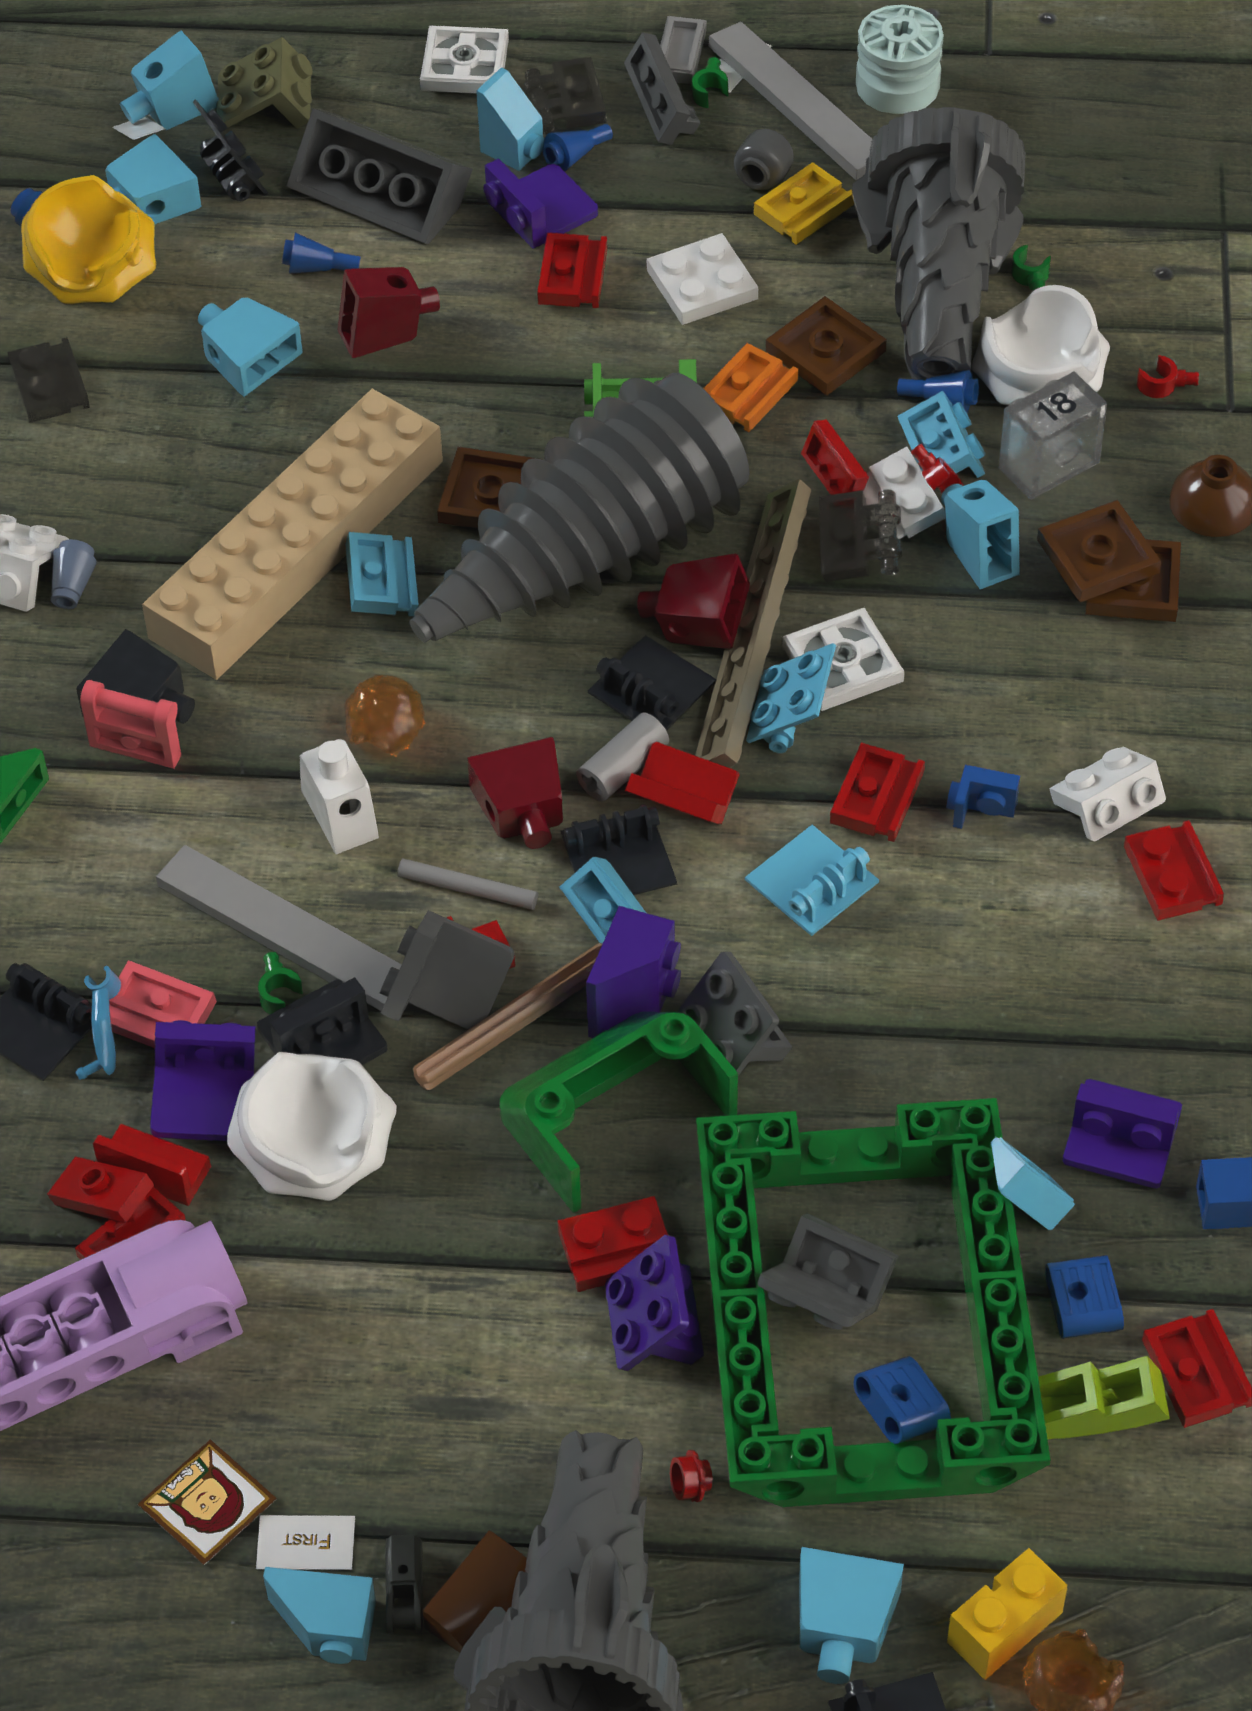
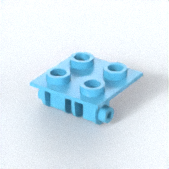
M834 643L814 651H808L799 657L779 665H773L764 670L760 680L761 685L755 708L751 715V723L746 738L748 743L763 738L769 743V748L773 752L784 753L787 751V748L793 745L796 729L794 726L819 717L836 648Z
M813 825L809 826L745 877L746 882L811 936L879 883V879L866 869V864L870 861V858L863 848H848L844 851Z

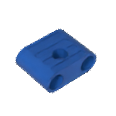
M1107 1255L1045 1264L1046 1283L1058 1331L1062 1339L1124 1329L1122 1306Z
M910 1356L860 1372L854 1377V1390L857 1397L886 1438L894 1444L937 1430L938 1419H951L948 1404L917 1361Z

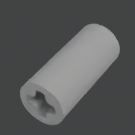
M640 713L577 770V779L582 788L594 799L601 802L606 801L629 780L631 773L636 774L645 766L654 742L664 745L669 744V735L664 726L654 716L648 713Z

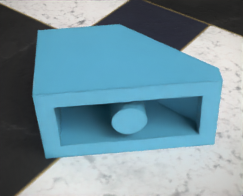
M501 67L476 90L480 152L494 159L499 158L504 164L520 171L531 159L537 158L543 150L542 117L509 71Z
M265 1567L263 1577L268 1600L312 1655L320 1656L323 1660L335 1664H345L351 1660L366 1661L376 1605L373 1578Z

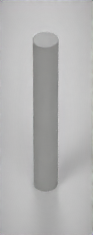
M402 858L398 867V877L534 910L537 904V891Z

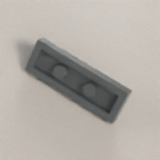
M642 32L624 64L658 143L672 145L679 133L694 134L700 125V120L696 115L695 108L686 105L682 99L683 96L656 35Z

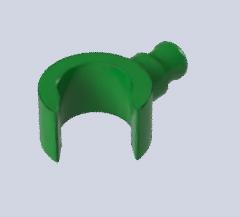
M716 57L709 58L705 69L695 73L692 78L693 100L697 105L704 108H709L708 92L704 88L714 87L726 96H729L728 77L721 71V61Z
M1023 245L1016 249L1013 254L1012 276L1018 283L1029 286L1033 292L1035 289L1045 286V281L1049 277L1051 256H1048L1039 266H1026L1024 263L1027 260L1028 245Z
M269 952L264 955L265 974L258 983L261 1006L269 1015L285 1007L284 1001L269 995L274 989L286 987L294 992L303 994L299 975L291 969L284 968L276 952Z

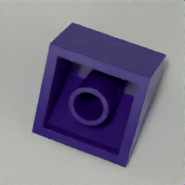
M623 906L618 907L586 981L588 1037L594 1038L636 1013L661 1012L666 997L674 998L681 978V970L675 969L681 950V943L675 941V921Z

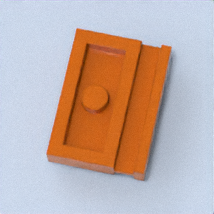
M746 343L703 389L715 400L731 424L738 422L744 425L745 431L750 432L798 381V368L793 366L789 369L782 365V360Z

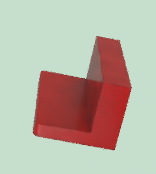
M654 742L641 776L631 773L625 791L722 825L739 778V772L662 743Z
M124 1124L119 1125L112 1139L98 1135L93 1142L97 1162L147 1173L154 1183L153 1187L163 1196L186 1206L190 1205L211 1168L209 1156L154 1137Z

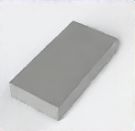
M667 16L660 46L676 83L692 84V78L697 72L707 31V20Z

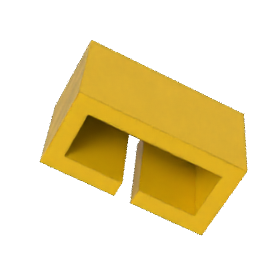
M1028 1548L994 1577L992 1590L985 1585L951 1614L947 1643L986 1680L1063 1613L1068 1585Z

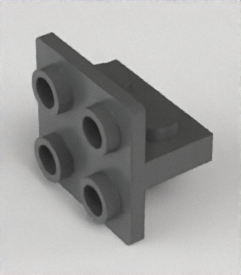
M721 952L676 1012L691 1017L738 1072V1076L749 1062L783 1061L793 1048L777 1026L779 1023L778 1016L731 952Z

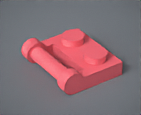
M87 680L81 692L80 703L89 745L94 748L175 769L181 757L175 722L178 710L177 703L161 699L159 702L142 699L105 689L103 683Z

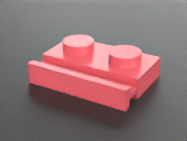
M128 960L119 976L121 989L114 998L109 1000L112 1032L155 1048L156 1022L183 1020L196 1024H205L217 1001L214 993Z

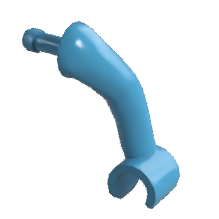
M104 966L106 978L101 984L97 985L90 975H87L84 979L85 985L92 991L91 1027L98 1060L77 1069L76 1074L80 1080L87 1078L88 1075L102 1068L108 1075L114 1073L116 1069L115 1041L111 1027L109 1000L119 993L121 980L108 966Z

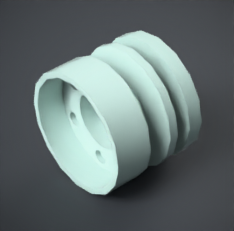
M890 5L872 11L862 20L858 30L859 44L857 52L859 59L856 67V87L858 95L867 105L881 112L905 114L924 109L936 99L940 89V60L942 57L944 35L940 22L933 14L919 7Z

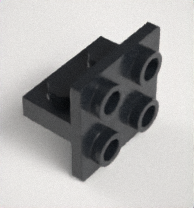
M355 977L345 983L336 979L257 1022L258 1032L275 1055L278 1052L315 1054L353 1059L363 1065L388 1050L387 1042L368 1017L365 990Z

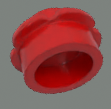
M688 1450L686 1456L674 1457L671 1461L670 1482L673 1493L678 1500L691 1499L692 1502H701L705 1491H710L712 1488L713 1476L710 1463L707 1459L699 1460V1455L695 1450Z

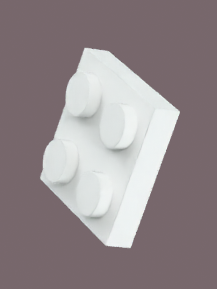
M723 233L647 258V272L682 325L758 299L757 284Z

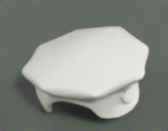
M1048 285L1035 289L1023 302L1000 317L992 320L991 317H985L979 344L971 363V369L986 384L996 400L1003 405L1037 409L1039 407L1038 403L1042 402L1052 412H1058L1057 405L1050 401L1052 395L1064 393L1067 395V400L1076 402L1099 391L1103 382L1104 368L1110 351V345L1099 332L1093 308L1082 294L1069 287ZM1057 396L1055 400L1061 401L1063 400V398L1061 396ZM1064 403V404L1062 405V409L1066 408L1067 406H1069V405H1071V404H1070V403Z
M278 1052L250 1080L242 1085L227 1133V1145L267 1193L330 1201L338 1198L356 1182L382 1166L397 1105L379 1087L362 1064L356 1060L315 1054Z

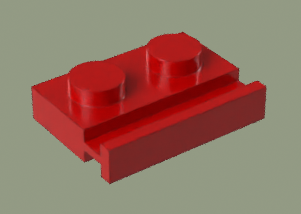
M547 233L537 291L538 304L580 307V303H592V308H599L608 249L607 236H601V240H589V235Z
M861 742L831 809L830 824L875 836V833L888 836V841L895 842L924 774L925 761L918 759L917 763L905 760V755Z
M1190 820L1184 821L1182 826L1172 829L1168 825L1125 836L1124 849L1157 921L1202 910L1203 905L1214 903L1215 906L1222 905L1224 892Z
M655 1196L557 1221L559 1236L571 1273H573L577 1292L604 1286L606 1280L662 1236L668 1235Z
M1214 1309L1207 1310L1205 1315L1193 1318L1191 1315L1144 1330L1143 1344L1153 1363L1162 1372L1165 1390L1183 1428L1232 1413L1233 1409L1244 1405L1246 1408L1252 1406V1387Z

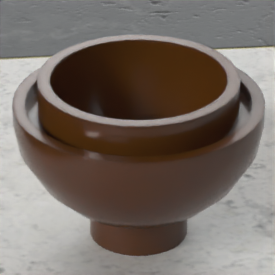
M1224 455L1209 456L1205 460L1198 461L1187 467L1177 476L1170 492V509L1181 525L1197 534L1210 537H1224L1239 533L1252 523V478L1233 459Z

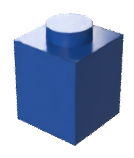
M1252 1157L1201 1160L1196 1189L1203 1229L1252 1227Z

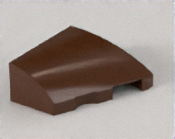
M489 1530L423 1609L425 1629L461 1653L463 1646L494 1607H502L507 1612L509 1607L512 1606L516 1578L519 1571L525 1572L527 1557Z

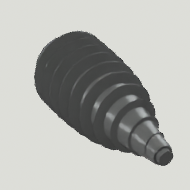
M670 373L662 380H656L654 383L641 378H630L623 382L618 398L605 397L597 402L593 418L586 416L576 418L571 423L569 439L554 437L548 441L544 453L545 460L534 458L527 460L523 464L521 484L514 482L503 484L498 494L500 511L485 509L480 513L478 518L479 541L466 539L462 543L461 562L455 569L445 572L444 581L414 611L415 617L409 622L416 636L424 643L430 639L437 641L463 628L468 630V626L492 617L501 622L502 613L521 608L528 615L535 617L537 614L535 600L549 597L563 608H569L570 595L568 587L578 585L587 593L599 596L602 593L599 573L607 571L611 576L620 581H630L632 569L629 557L634 556L646 565L657 566L660 562L658 541H662L673 549L683 550L688 542L685 524L701 533L711 532L714 527L712 507L725 515H737L741 505L738 489L749 480V463L737 432L715 400L695 381L680 373Z

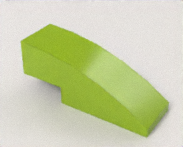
M1148 1356L1099 1370L1090 1361L1038 1377L1047 1439L1104 1434L1170 1419L1162 1372Z

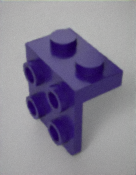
M499 158L485 165L486 184H484L483 190L487 202L532 249L546 243L547 233L564 234L598 216V205L556 164H549L521 179H518Z
M183 1020L156 1022L155 1073L150 1132L154 1137L227 1141V1133L240 1089L254 1075L256 1026H241L237 1023H224L221 1025L196 1024Z

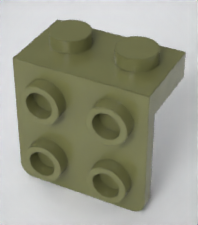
M281 37L270 44L258 47L253 53L236 62L228 63L218 75V115L229 128L273 104L297 129L307 124L310 118V103L312 102L311 75L313 73L309 60L302 53L298 54Z

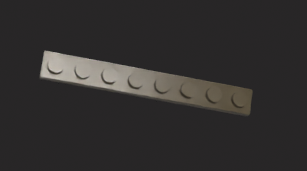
M800 479L767 496L746 571L750 587L733 648L724 650L695 756L728 768L737 764L742 754V744L747 726L751 720L753 703L760 686L766 655L771 647L770 641L775 622L780 614L779 607L784 589L789 581L788 574L794 553L798 547L797 541L801 526L807 514L806 508L811 488Z

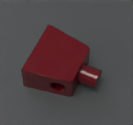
M404 267L344 270L337 330L351 357L357 358L412 341L417 336L419 315L439 311L440 299L438 291L434 286L419 289L410 271Z
M727 554L672 564L666 569L660 590L641 591L639 593L637 601L638 612L641 618H656L666 640L671 643L725 649L733 648L750 582L738 554Z
M553 737L467 757L470 789L498 837L506 839L522 835L525 845L530 849L542 848L549 844L552 840L550 828L559 826L563 822L562 792Z

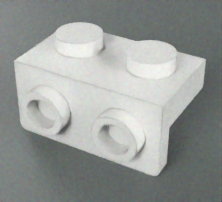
M1125 747L1115 748L1106 752L1099 761L1084 769L1070 772L1065 777V780L1049 788L1055 805L1081 817L1086 837L1092 841L1101 839L1159 806L1166 800L1156 760Z

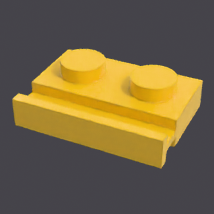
M812 162L755 201L754 215L781 235L788 234L792 237V243L797 245L853 206L852 190L846 191L843 189L842 182Z

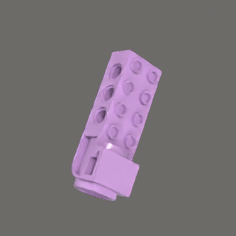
M184 1220L168 1221L156 1225L1 1296L0 1431L165 1354L172 1353L176 1362L180 1363L241 1335L243 1330L235 1310L246 1305L247 1299L212 1222L208 1221L197 1227L191 1222Z

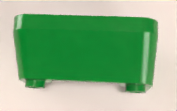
M676 1012L636 1013L511 1085L501 1095L500 1117L502 1123L573 1213L581 1209L580 1167L554 1134L570 1125L575 1116V1109L662 1058L679 1059L725 1116L737 1115L738 1072L691 1017Z

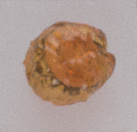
M375 674L373 677L363 681V683L360 682L350 697L346 699L344 705L348 741L355 745L369 742L394 757L399 752L406 751L410 747L413 740L418 736L419 731L426 724L420 694L413 689L412 684L392 675Z
M1081 1628L1074 1633L1068 1630L1055 1635V1637L1040 1642L1027 1657V1664L1022 1669L1024 1673L1022 1679L1025 1682L1024 1691L1031 1704L1038 1711H1113L1117 1700L1122 1695L1124 1687V1663L1121 1660L1108 1661L1106 1658L1099 1656L1096 1645L1089 1638L1087 1631Z

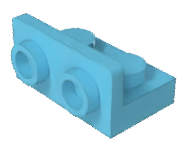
M941 391L897 416L911 450L921 443L936 458L941 457L955 473L970 467L977 478L985 474L979 460L985 456V452L975 434L968 435L966 427L972 425L960 402L953 405L946 394Z

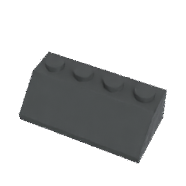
M313 108L286 187L429 244L459 209L473 169L338 114Z

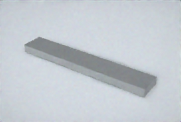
M741 21L709 35V47L850 176L858 180L865 175L866 158L870 155L872 138Z
M184 845L156 876L158 887L326 981L332 982L339 979L342 983H345L355 977L365 990L366 1002L382 1011L388 998L380 994L382 985L390 968L394 967L400 970L402 964L187 845Z

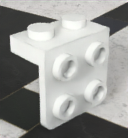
M0 514V604L26 612L34 608L39 565L53 558V551L59 548L62 541L69 539L56 534V530L51 527L42 525L26 526L16 523V519L12 516Z

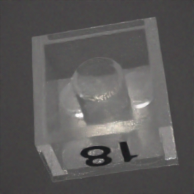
M1075 371L1058 380L1050 381L1042 389L1025 398L1016 399L1008 407L1004 408L999 469L1032 500L1100 463L1107 402Z

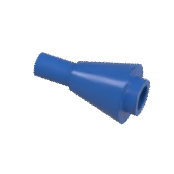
M604 124L589 131L548 133L544 139L543 156L548 164H556L565 172L593 149L594 146L612 139V129L608 124Z
M295 232L294 241L285 240L282 264L290 266L289 274L331 271V268L344 271L346 269L359 268L361 256L334 252V249Z
M970 370L930 377L926 380L899 379L897 385L898 396L924 397L925 400L943 391L953 405L960 402L966 413L970 405H976L979 395L978 380L972 379Z

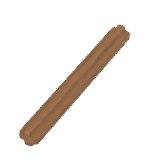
M603 943L596 944L416 1064L413 1072L417 1083L426 1091L433 1089L584 988Z

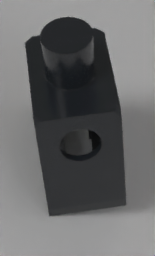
M127 629L122 632L76 688L81 713V692L87 680L103 683L105 689L154 702L164 699L175 702L178 708L175 721L182 724L190 719L195 708V700L183 694L184 686L178 663Z

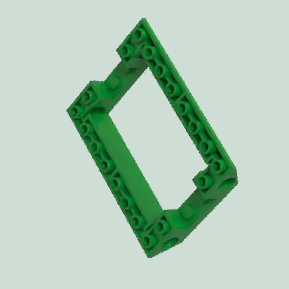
M997 1098L897 1104L895 1126L799 1132L796 1111L696 1118L727 1462L731 1488L780 1507L994 1493L1050 1465L1051 1459L1013 1204L1000 1193L996 1180L991 1141L995 1137L1003 1138ZM949 1176L983 1421L970 1422L969 1417L938 1419L936 1439L904 1441L898 1444L886 1442L834 1446L832 1427L800 1429V1434L778 1435L764 1289L757 1285L762 1273L754 1188Z

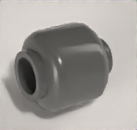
M765 128L755 130L748 135L735 154L734 169L737 176L746 186L761 191L773 189L782 181L794 161L792 147L783 135L774 130Z

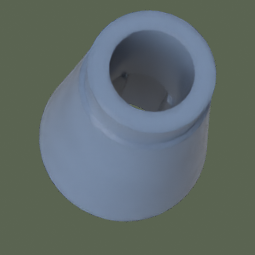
M69 539L62 541L59 548L53 551L51 602L55 606L63 609H74L77 607L78 600L97 564L94 557L95 551L89 544Z

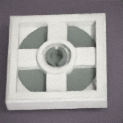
M429 26L420 77L421 91L477 93L476 90L501 67L505 68L509 42L508 29Z
M865 608L782 637V647L790 660L808 651H814L832 643L836 645L821 711L904 682L903 668Z

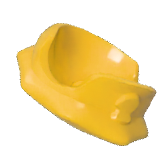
M95 175L72 178L53 185L41 193L23 217L21 224L23 267L29 275L47 288L61 303H113L156 269L154 250L155 223L153 219L145 214L128 197L119 191H115L109 184Z

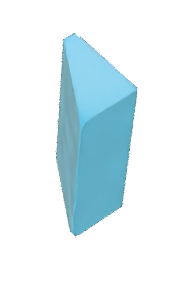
M592 857L559 886L600 943L604 942L619 906L646 913L606 859Z
M995 1137L991 1141L996 1180L1000 1193L1048 1230L1053 1229L1075 1205L1074 1199L1049 1174L1003 1138Z

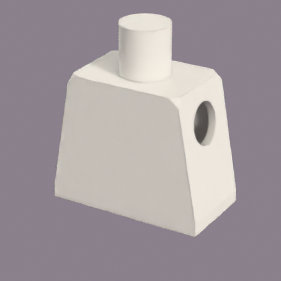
M342 739L327 741L321 746L301 754V791L335 854L378 839L379 835L370 787L346 742ZM343 803H349L350 814L343 815L339 813L340 806Z

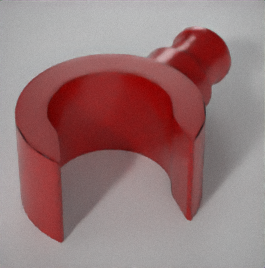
M1158 355L1156 371L1164 378L1156 379L1149 376L1142 369L1139 368L1137 387L1142 394L1151 398L1167 397L1174 391L1175 386H1198L1199 372H1186L1184 369H1177L1175 362L1165 356Z
M920 443L911 451V454L919 461L918 465L923 469V477L933 490L938 487L941 493H943L947 487L953 484L964 486L954 470L941 457L936 458L932 452L929 453L923 444Z

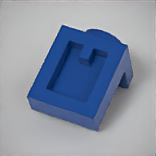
M965 765L961 781H952L946 808L954 810L953 827L963 828L967 809L978 810L992 816L1002 815L1014 818L1018 802L1020 776Z

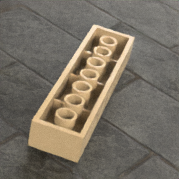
M372 388L142 604L148 639L217 680L346 556L345 543L348 532L370 533L443 462L440 426Z

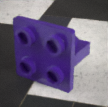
M1087 1079L1085 1084H1080L1072 1127L1062 1161L1068 1166L1157 1189L1161 1186L1180 1118L1182 1104L1178 1101Z
M664 1235L605 1282L617 1368L624 1371H629L651 1354L690 1365L704 1356L690 1266L679 1263L675 1237Z

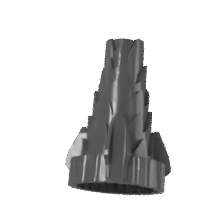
M942 107L938 109L925 108L921 111H911L905 113L904 116L895 117L889 121V124L883 125L878 130V134L873 137L870 155L866 158L865 175L852 184V197L860 226L866 235L868 251L874 254L881 253L891 243L890 261H896V313L900 317L904 334L905 361L912 379L926 380L930 377L955 373L957 371L970 370L971 372L973 322L980 314L981 291H988L989 274L998 273L1003 261L1015 243L1023 224V214L1016 205L1020 204L1022 194H1024L1026 155L1024 143L1019 139L1017 132L1008 127V124L982 112L955 107Z
M575 1430L562 1439L557 1458L551 1500L541 1526L537 1524L533 1531L527 1553L525 1572L519 1571L516 1578L512 1606L509 1607L507 1612L502 1607H494L463 1646L455 1663L454 1680L467 1691L465 1711H684L679 1689L680 1673L677 1671V1663L674 1657L667 1653V1647L658 1640V1632L651 1631L655 1591L653 1587L646 1586L649 1565L648 1553L643 1552V1532L647 1496H639L643 1446L637 1437L630 1440L618 1439L606 1433L592 1432L580 1434Z

